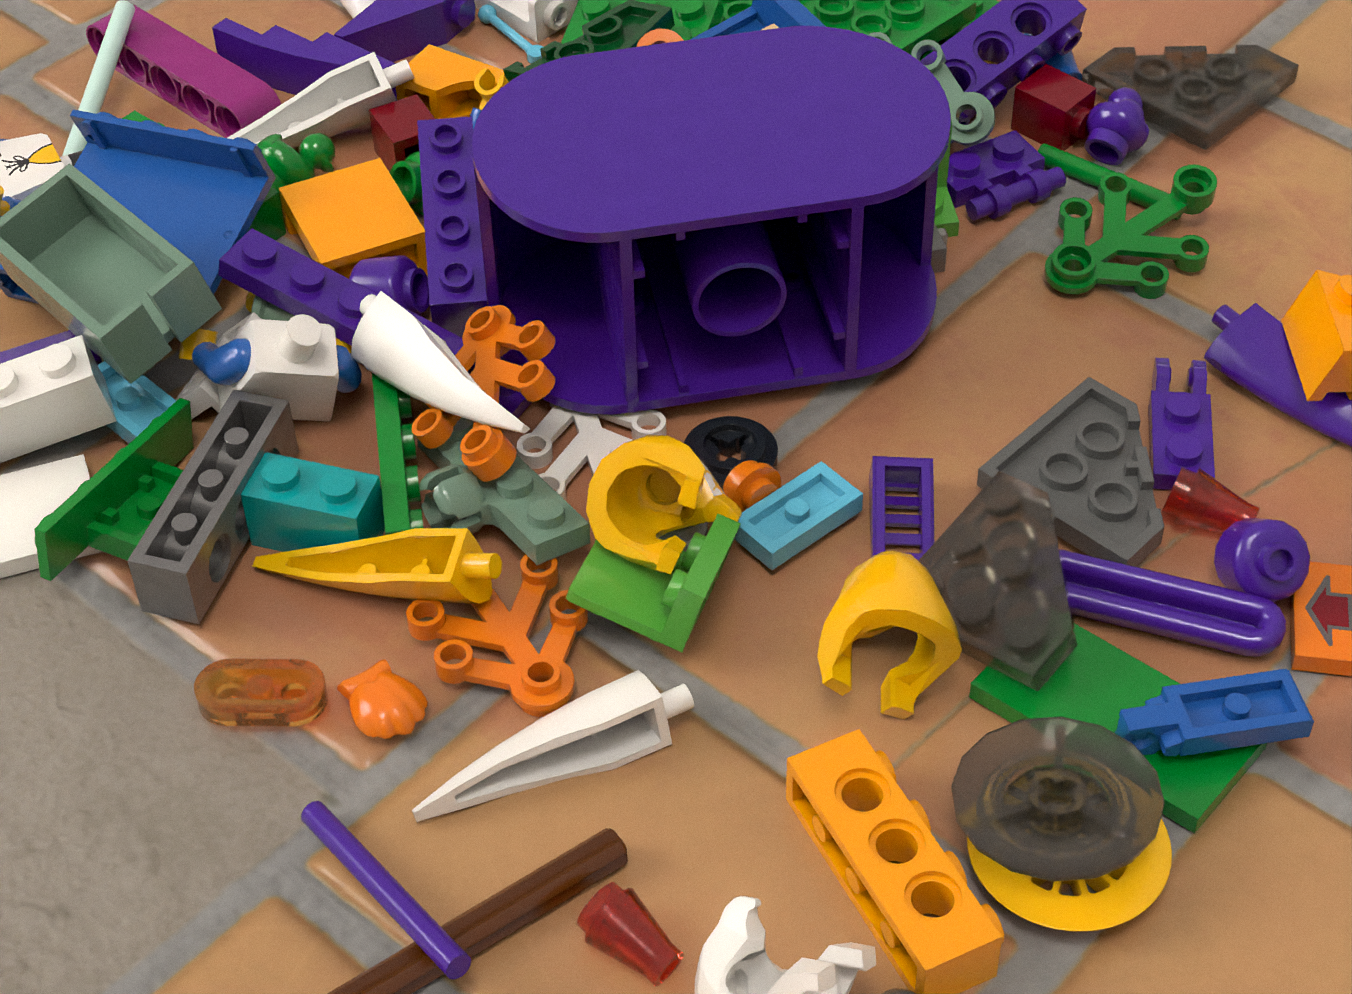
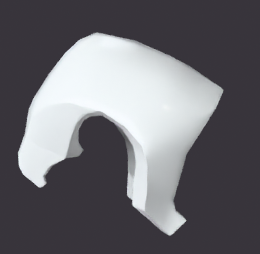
M739 896L734 898L725 907L719 923L703 945L695 976V994H849L858 970L867 971L876 966L875 946L853 942L829 945L818 960L802 957L788 970L781 969L770 960L766 953L765 929L758 917L757 907L761 905V900L754 897Z

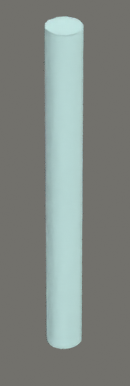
M119 0L115 4L80 103L79 111L95 114L101 111L135 13L134 5L128 1ZM73 123L62 156L82 151L87 144L86 139L75 123Z

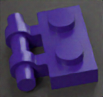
M1014 130L950 154L947 188L954 207L957 208L965 205L968 216L975 221L986 216L995 219L1006 215L1011 211L1012 206L1025 201L1037 203L1050 197L1053 190L1065 186L1066 177L1060 167L1044 171L1045 158Z

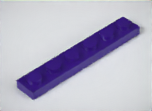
M253 228L219 259L218 276L294 316L305 314L313 317L320 324L331 325L335 329V337L351 346L357 326L363 317V314L360 312L361 301L370 294L378 295ZM404 308L443 339L454 355L462 348L463 341L461 337ZM475 363L467 371L469 374L474 370ZM500 386L499 404L516 418H519L532 402L526 400L520 392Z

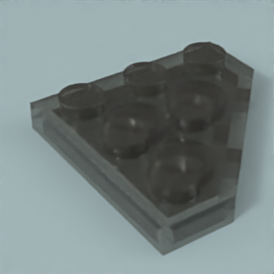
M1236 45L1235 53L1207 54L1206 46H1165L1164 55H1136L1135 47H1114L1083 69L1082 81L1096 87V94L1107 101L1115 90L1122 87L1134 89L1142 98V109L1146 121L1154 123L1185 139L1190 144L1207 150L1296 82L1299 65L1259 45Z
M998 471L919 559V562L928 569L954 619L962 647L961 652L1039 691L1078 645L1069 606V594L1063 561L1056 535L1055 517L1048 492Z

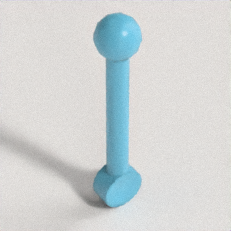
M487 4L479 8L478 17L480 21L485 24L491 23L527 53V61L529 63L542 58L540 49L543 46L529 43L497 16L496 9L493 6Z

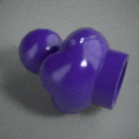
M1122 87L1113 91L1107 102L1097 104L1089 112L1086 120V129L1089 136L1085 142V149L1090 156L1099 162L1108 165H1119L1123 162L1126 154L1140 149L1148 139L1149 128L1144 119L1142 98L1134 89Z

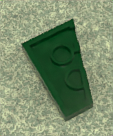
M628 0L582 25L583 35L564 44L553 41L540 49L542 58L524 67L522 63L517 61L504 68V76L510 82L530 69L559 58L636 47L641 37L649 31L655 29L671 30L675 26L672 8Z

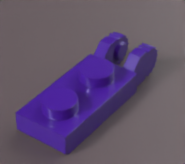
M1155 358L1152 390L1148 405L1149 454L1154 478L1153 489L1212 493L1215 481L1211 394H1206V361H1191L1187 372V386L1189 387V393L1169 391L1172 373L1169 358Z

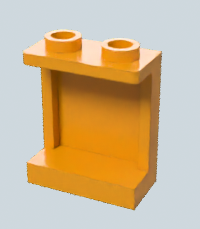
M381 158L279 188L285 226L290 234L298 233L312 260L349 279L352 269L360 260L403 255L414 261L417 267L423 269L426 275H428L425 229Z

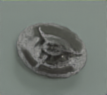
M1065 717L1021 719L986 733L962 756L951 785L956 822L979 852L1011 872L1053 882L1096 879L1132 863L1156 838L1165 804L1157 771L1133 743L1101 725Z

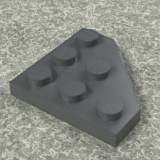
M1091 377L1085 379L978 469V487L1089 556L1136 567L1162 542L1164 523L1161 509L1157 508L1153 494L1154 478L1147 447L1142 445L1139 431L1141 420L1137 404Z

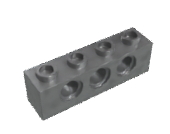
M233 389L127 560L142 612L200 624L250 537L240 494L265 452L295 458L299 452L289 400Z

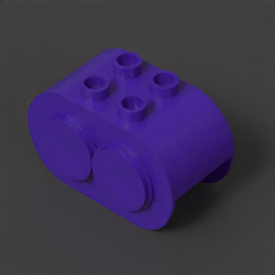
M790 26L572 55L541 64L524 72L503 86L481 110L473 129L471 144L487 301L490 307L496 305L508 307L516 318L515 325L523 327L531 321L539 320L554 335L556 341L553 349L540 360L555 376V385L550 393L542 399L554 405L583 413H631L854 379L884 371L907 358L925 339L931 328L936 309L937 286L931 266L938 168L948 147L951 128V113L946 94L931 71L906 51L886 41L863 33L824 26ZM510 349L500 357L504 361L520 366L529 362L520 351Z

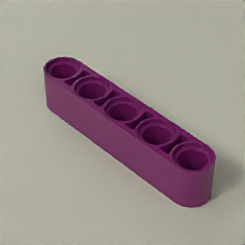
M134 5L135 13L115 67L117 72L224 138L230 137L281 105L277 94L266 82ZM112 13L89 25L86 29L89 45L96 56L100 50Z

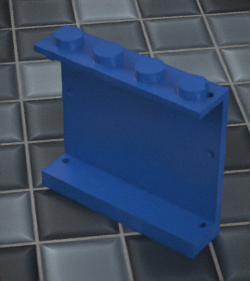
M72 110L70 117L87 141L74 167L192 260L214 295L222 280V277L218 276L219 259L247 233L276 178L264 158L262 150L257 144L245 138L236 137L228 139L208 135L198 129H188L186 131L164 127L150 120L138 122L117 118L106 112L95 114ZM0 264V288L5 295L39 304L9 277Z

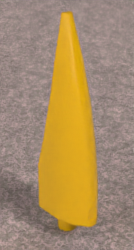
M414 528L379 537L256 556L252 567L301 581L371 595L411 600L426 599L440 602L480 604L491 598V579H497L500 576L502 561L497 553H484L468 528Z

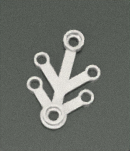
M550 403L552 409L531 433H527L518 439L517 455L531 469H540L547 466L553 458L552 443L574 421L578 434L547 471L539 474L566 501V486L587 461L593 476L601 459L623 443L632 441L630 438L602 428L599 418L630 428L634 440L646 435L666 436V418L661 412L651 409L622 414H591L569 410ZM646 425L656 426L652 430L642 429L641 427ZM533 448L542 449V451L537 453L527 452Z

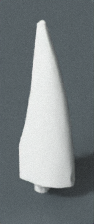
M372 52L326 73L306 89L260 119L231 135L228 139L240 137L258 144L267 136L281 134L282 142L295 148L301 144L305 137L313 133L325 134L331 137L370 123L369 109L397 101L392 88L414 79V75L406 59L382 69L375 52Z
M380 291L377 296L370 294L361 301L360 312L363 314V317L352 339L351 356L357 362L364 364L366 369L406 394L445 412L484 425L515 432L526 433L530 430L528 426L481 389L443 339L423 325L416 317L389 296Z
M637 670L575 699L498 744L444 783L412 809V813L416 821L419 822L563 779L616 769L671 745L672 739L667 719L694 708L692 695L684 683L659 693L651 681L642 672Z

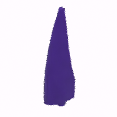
M1257 303L1253 304L1241 315L1226 304L1218 308L1212 317V323L1220 328L1222 332L1213 341L1205 353L1204 359L1238 385L1279 411L1330 438L1352 447V400L1348 398L1346 392H1328L1322 401H1307L1282 323Z

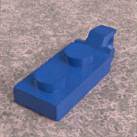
M1279 669L1162 687L1160 696L1146 700L1145 706L1120 710L1115 737L1123 756L1155 754L1160 749L1164 756H1177L1178 754L1186 756L1309 737L1314 720L1290 671Z

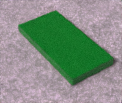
M1044 607L970 685L969 698L1080 765L1104 771L1128 783L1139 791L1156 811L1194 834L1262 754L1267 743L1186 756H1180V754L1177 756H1164L1161 749L1155 754L1123 756L1115 737L1120 710L1145 706L1146 700L1160 696L1162 687L1178 685L1180 683L1047 607Z

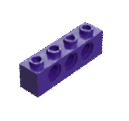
M1001 0L940 46L946 57L945 64L964 92L980 93L990 101L993 108H996L1003 101L1009 89L1020 81H1024L1044 66L1045 62L1057 53L1063 56L1077 45L1082 37L1080 30L1087 8L1078 0ZM1023 33H1029V34H1031V35H1033V36H1027V35H1024ZM931 52L920 62L923 65L934 63L937 58V52ZM984 61H992L997 64H988ZM972 109L963 111L959 116V123L968 125L970 119L977 112Z
M472 116L417 120L431 318L434 324L462 338L469 317L478 309L488 306L471 146L473 120Z

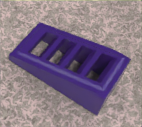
M872 456L869 473L871 557L885 552V545L919 546L920 553L907 554L914 556L929 572H934L933 458ZM885 490L917 492V497L885 496ZM885 508L918 510V515L885 514ZM885 526L919 528V534L886 533Z

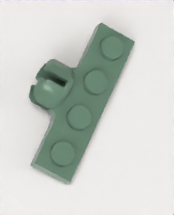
M461 417L453 427V432L449 439L437 448L428 449L417 439L418 447L440 468L427 473L419 484L420 491H432L425 494L424 502L421 505L431 528H468L474 534L479 532L484 525L492 524L499 527L536 565L591 543L589 522L517 454L512 466L499 478L488 482L477 479L463 463L462 451L460 450L463 437L473 429L472 420Z

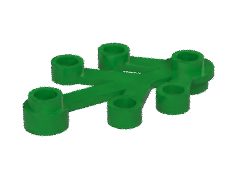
M1192 164L1179 168L1173 177L1171 193L1126 222V205L1130 201L1132 181L1123 173L1111 172L1105 174L1100 180L1098 200L1104 205L1102 238L1090 246L1085 245V232L1091 224L1092 206L1082 198L1073 197L1064 200L1060 205L1058 225L1063 230V244L1059 245L1046 260L1044 274L1047 282L1054 289L1066 294L1085 293L1098 283L1133 286L1134 291L1146 299H1156L1163 296L1169 279V271L1163 264L1147 261L1136 266L1109 263L1108 261L1117 255L1172 259L1176 267L1182 271L1193 273L1202 270L1207 263L1209 245L1202 237L1186 235L1181 238L1148 235L1182 213L1195 215L1208 208L1213 203L1217 188L1216 175L1209 168L1201 165ZM1109 189H1117V190H1120L1121 192H1113V191H1110ZM1071 214H1076V215H1080L1081 217L1075 218V217H1071V216H1069V215H1071ZM1184 252H1194L1197 255L1192 256ZM1145 278H1153L1157 282H1149Z

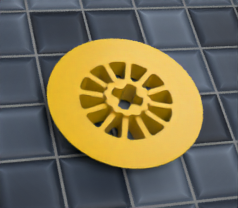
M1043 764L1028 767L1004 777L989 788L980 798L972 812L967 830L969 858L978 879L985 889L1000 904L1016 915L1038 925L1057 930L1095 931L1111 928L1135 918L1145 911L1161 894L1168 880L1172 864V849L1168 831L1152 804L1139 791L1123 780L1104 771L1082 765ZM1062 812L1074 813V817L1067 819L1063 817ZM1042 814L1047 815V816H1048V819H1049V822H1047V821H1046L1042 816H1040V815H1042ZM1084 817L1095 820L1091 824L1082 823ZM1063 844L1073 846V852L1077 855L1076 858L1063 857V851L1059 846ZM1029 870L1027 873H1021V872H1020V871ZM1049 879L1054 880L1051 890L1039 887ZM1086 883H1087L1093 890H1095L1096 893H1090V892L1088 891V888H1087ZM1069 884L1074 896L1060 894L1062 886Z

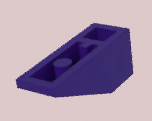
M376 0L339 29L334 36L395 62L420 53L429 44L438 47L448 43L475 20L476 6L474 0Z

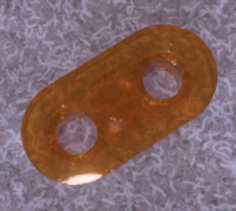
M222 659L206 666L198 674L194 682V693L201 715L207 721L220 726H301L318 718L328 703V692L323 672L314 663L302 659Z

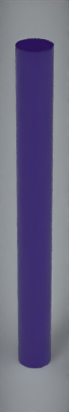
M321 801L309 803L302 811V822L449 979L462 977L471 966L470 956Z

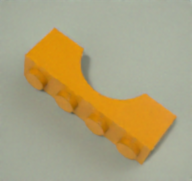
M429 44L408 63L414 79L396 86L397 100L417 94L435 119L470 117L473 107L479 109L483 99L474 85L476 75L482 69L488 68L495 76L493 87L495 88L500 76L504 75L502 69Z

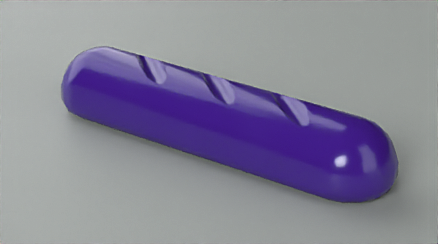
M1059 549L1040 552L1029 561L1025 569L1024 585L1029 596L1038 605L1068 614L1249 657H1260L1271 653L1280 646L1286 633V619L1281 609L1267 598Z

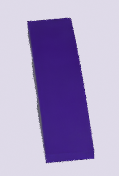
M225 18L212 27L217 54L263 80L271 88L297 95L326 73L372 53L328 32L312 42L277 25L260 34ZM376 55L382 69L396 64ZM394 87L392 91L397 100L396 87Z

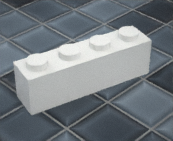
M83 335L0 364V463L117 421L106 380Z

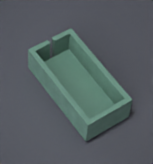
M70 163L0 217V264L9 277L75 336L83 335L88 347L130 384L172 351L168 342L174 337L183 342L222 309L192 260Z

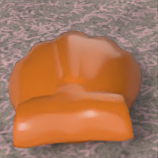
M386 659L378 661L364 672L342 681L337 686V690L349 700L351 716L355 725L369 737L389 739L398 734H410L414 730L416 722L423 720L425 717L428 701L424 693L411 681L392 673Z

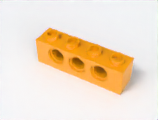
M857 729L788 757L786 773L787 802L908 990L916 994H959L996 977L1001 944L1004 942V931L1001 922L991 906L986 903L980 905L967 886L966 875L957 856L950 850L944 852L931 834L930 822L921 804L915 799L908 800L898 786L894 768L887 755L882 750L874 751L861 730ZM889 861H898V862H901V863H900V864H896V863H891V862H889ZM930 913L940 917L932 918L922 914Z

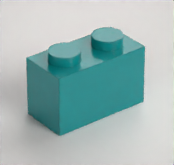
M265 452L240 494L251 545L286 552L383 536L385 532L382 489L378 475Z

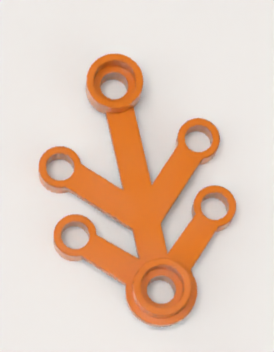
M503 305L482 307L469 317L462 336L463 346L455 357L466 371L475 363V368L470 373V376L497 403H499L500 386L520 392L530 402L538 401L548 395L555 385V376L540 360L553 349L556 341L555 337L545 324L539 320L531 321L523 327L515 325L516 318L508 307ZM510 349L520 351L529 362L520 366L501 360L500 357ZM425 403L430 409L425 410L415 419L412 425V433L426 448L434 449L449 439L453 432V427L461 417ZM473 421V429L463 437L460 444L463 463L477 479L484 482L495 480L507 472L514 463L517 454L515 446L498 427L484 425Z
M526 554L522 557L520 561L522 584L510 612L493 588L492 596L489 600L480 604L471 603L482 621L445 614L443 604L436 600L417 599L408 606L406 617L408 630L412 637L421 641H430L436 638L447 640L439 644L434 651L436 674L442 681L450 684L466 681L510 690L513 700L527 714L536 717H544L566 705L571 698L575 688L574 674L565 661L576 633L583 629L588 622V610L569 602L566 599L568 590L560 591L550 599L549 611L552 628L539 654L528 640L547 591L558 583L557 558L536 565ZM537 569H545V570H546L545 572H541V573L532 572V571L537 570ZM567 609L576 610V612L571 614L561 613ZM424 617H433V618H434V619H432V620H430V621H425V622H423V621H418V620H420L421 618H424ZM470 645L502 651L511 664L473 658V651ZM452 659L463 660L457 664L446 663L447 661Z

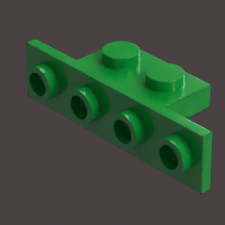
M179 398L165 412L154 418L145 430L126 447L121 448L105 466L89 480L84 481L76 492L51 514L46 515L39 525L34 528V542L37 547L41 578L52 581L88 546L126 561L129 559L183 472L182 469L174 466L194 448L189 400Z

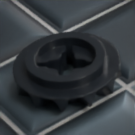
M724 416L707 420L693 428L684 441V444L688 445L708 468L722 490L725 479L731 470L744 461L753 460L758 463H767L772 467L777 466L778 445L775 437L765 426L748 418ZM736 452H741V460H738L730 456L734 455ZM722 453L730 458L720 461V454Z

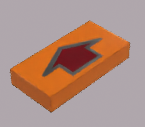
M1310 561L1309 573L1302 587L1290 596L1291 670L1352 676V566Z

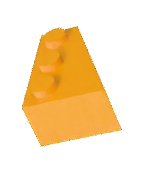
M1316 270L1285 313L1281 322L1307 401H1322L1328 392H1346L1348 398L1352 400V275L1341 276Z

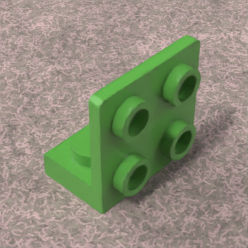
M717 514L707 536L698 532L694 533L686 552H682L671 575L630 562L605 549L596 540L570 585L566 599L595 615L602 616L653 641L683 652L721 573L741 523Z

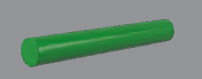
M1043 143L1038 149V152L1045 158L1044 166L1048 168L1060 167L1065 175L1099 188L1100 180L1105 174L1115 172L1046 143ZM1130 178L1132 181L1131 202L1149 208L1169 195L1167 192ZM1109 189L1110 191H1113V192H1121L1120 190H1117V189ZM1182 214L1178 215V216L1175 217L1174 219H1175V220L1180 219V217L1182 216Z

